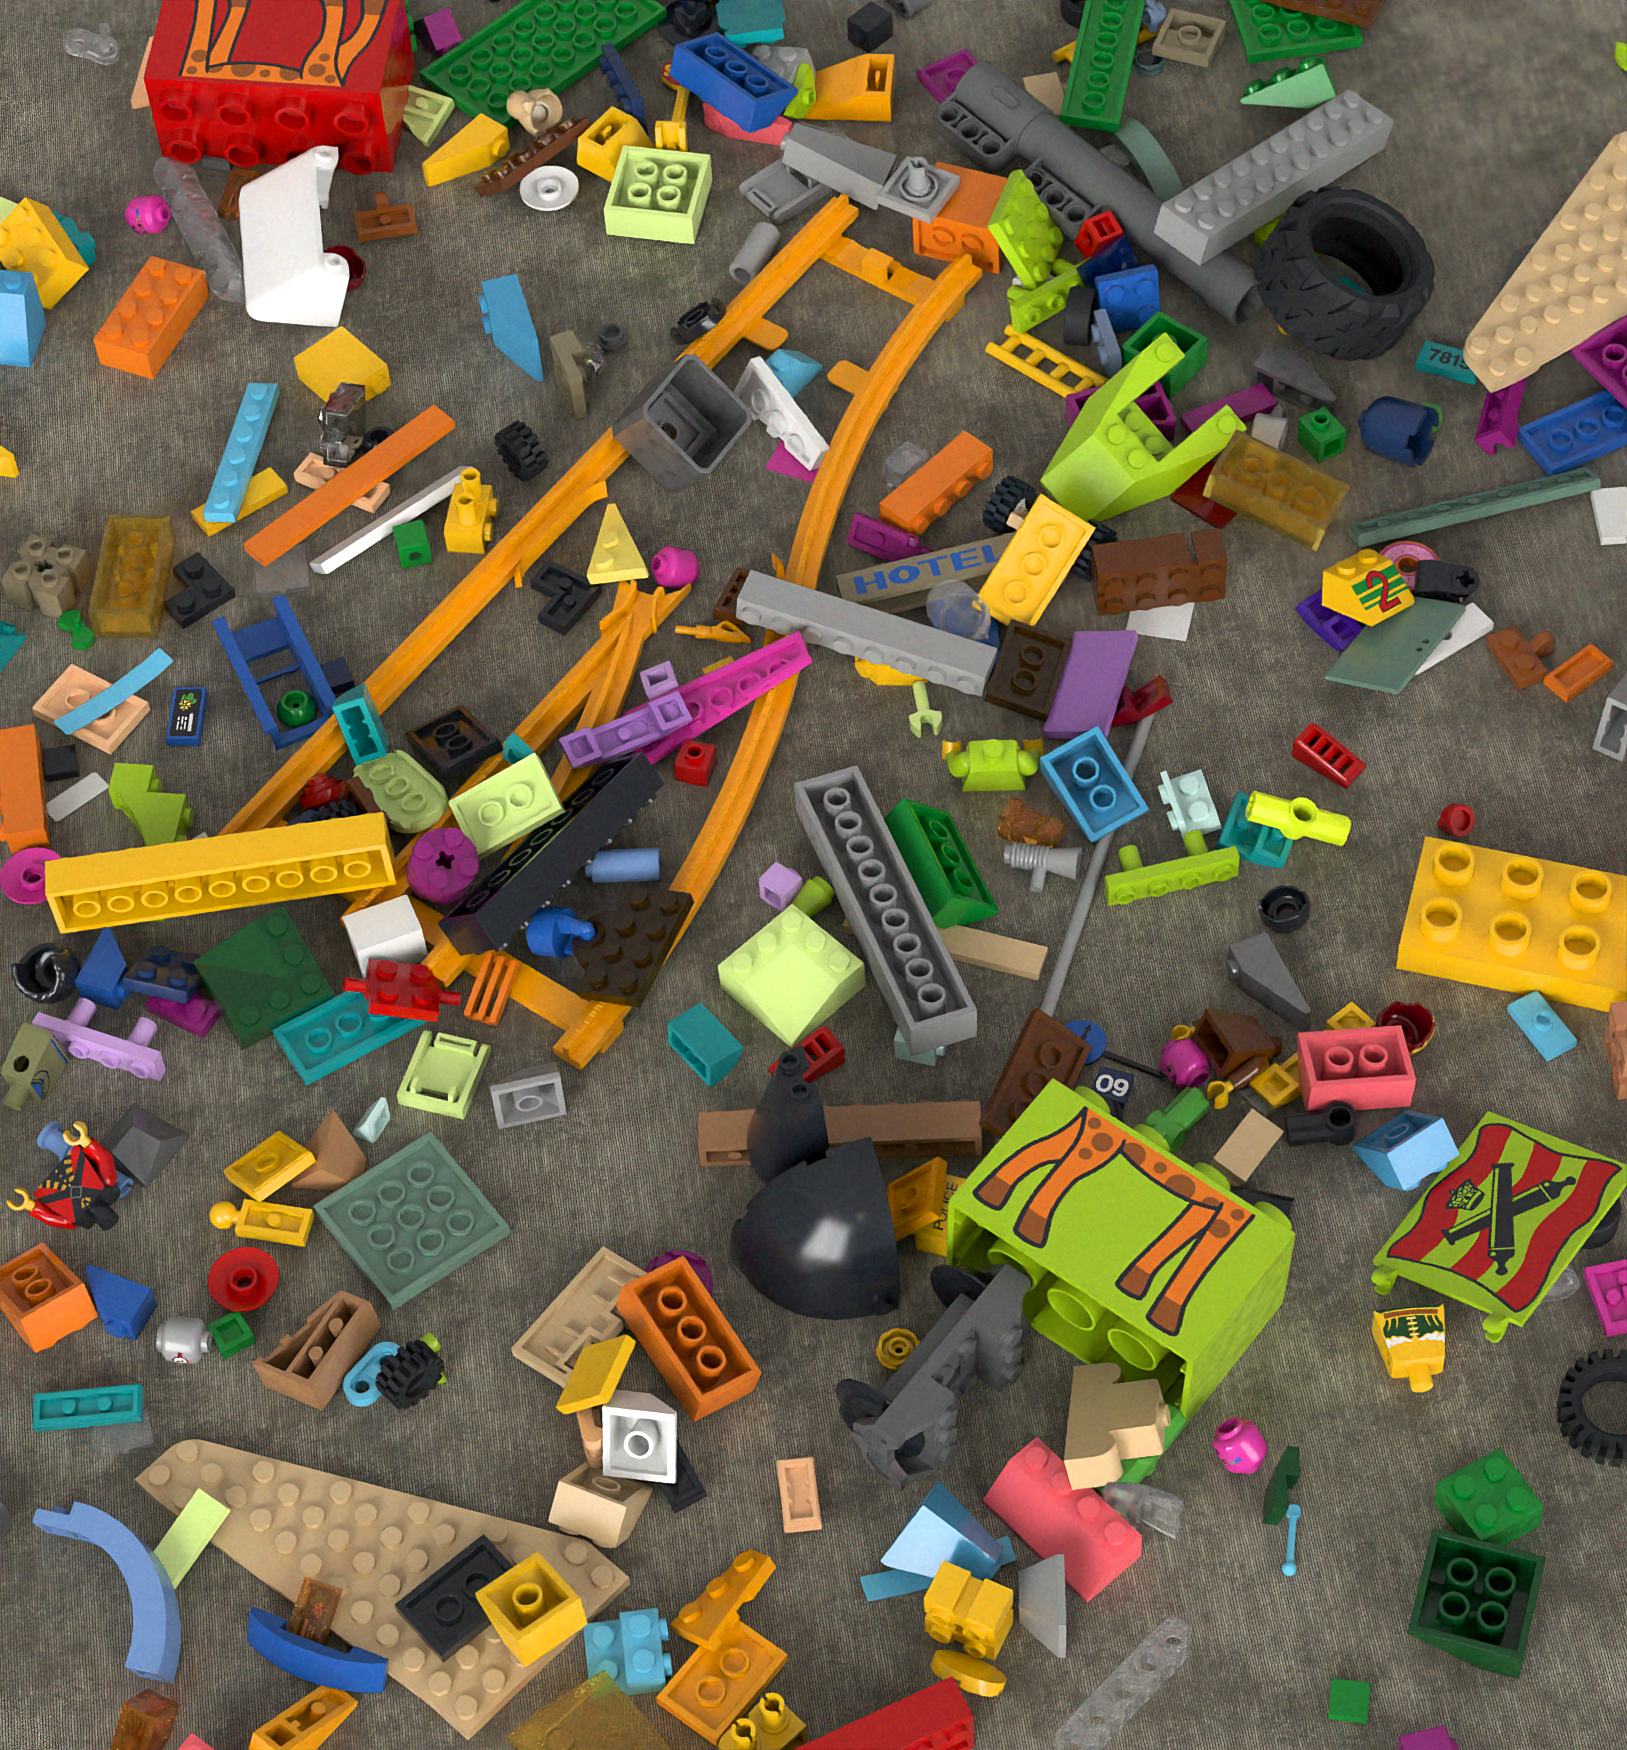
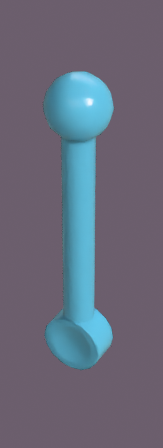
M1297 1504L1289 1505V1509L1286 1512V1516L1289 1519L1286 1562L1282 1565V1572L1286 1576H1293L1297 1570L1296 1565L1293 1563L1296 1524L1301 1516V1508Z

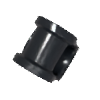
M1420 560L1416 562L1413 595L1428 599L1462 602L1478 588L1480 583L1479 576L1473 568L1468 566L1447 564L1437 560Z

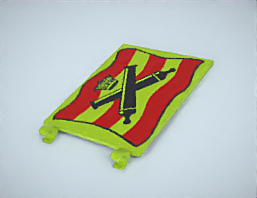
M1487 1111L1458 1149L1460 1155L1449 1161V1166L1439 1173L1374 1257L1373 1264L1380 1268L1374 1271L1371 1281L1377 1284L1374 1287L1376 1293L1388 1295L1399 1275L1491 1314L1482 1324L1483 1329L1488 1331L1485 1334V1339L1498 1343L1502 1339L1509 1322L1520 1327L1525 1324L1626 1188L1627 1165Z

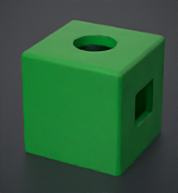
M423 520L392 526L402 569L432 562L430 545Z

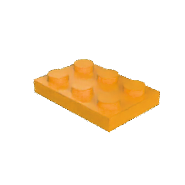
M740 1620L732 1628L726 1626L718 1636L722 1643L715 1652L699 1646L656 1697L657 1704L716 1747L720 1744V1739L726 1731L731 1728L733 1723L736 1725V1720L741 1719L789 1661L787 1653Z

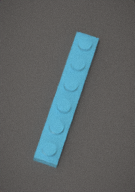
M248 383L203 511L206 522L236 523L280 395L278 383Z

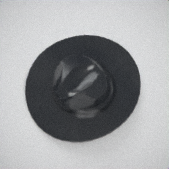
M677 0L665 7L667 9V17L658 22L661 35L673 46L715 32L720 34L723 32V30L719 29L716 4L708 0L706 4L698 1L682 3Z

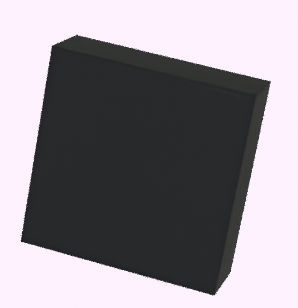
M75 744L42 750L47 782L80 777Z

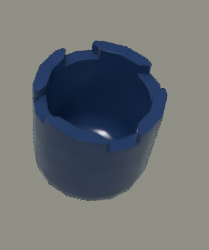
M1390 396L1379 397L1367 409H1364L1359 416L1358 426L1360 427L1361 441L1368 451L1411 468H1415V464L1421 466L1428 458L1435 441L1431 440L1430 436L1432 427L1439 426V414L1435 408Z

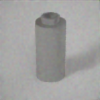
M760 222L752 229L729 267V273L736 282L747 286L768 263L781 241V235L773 224Z

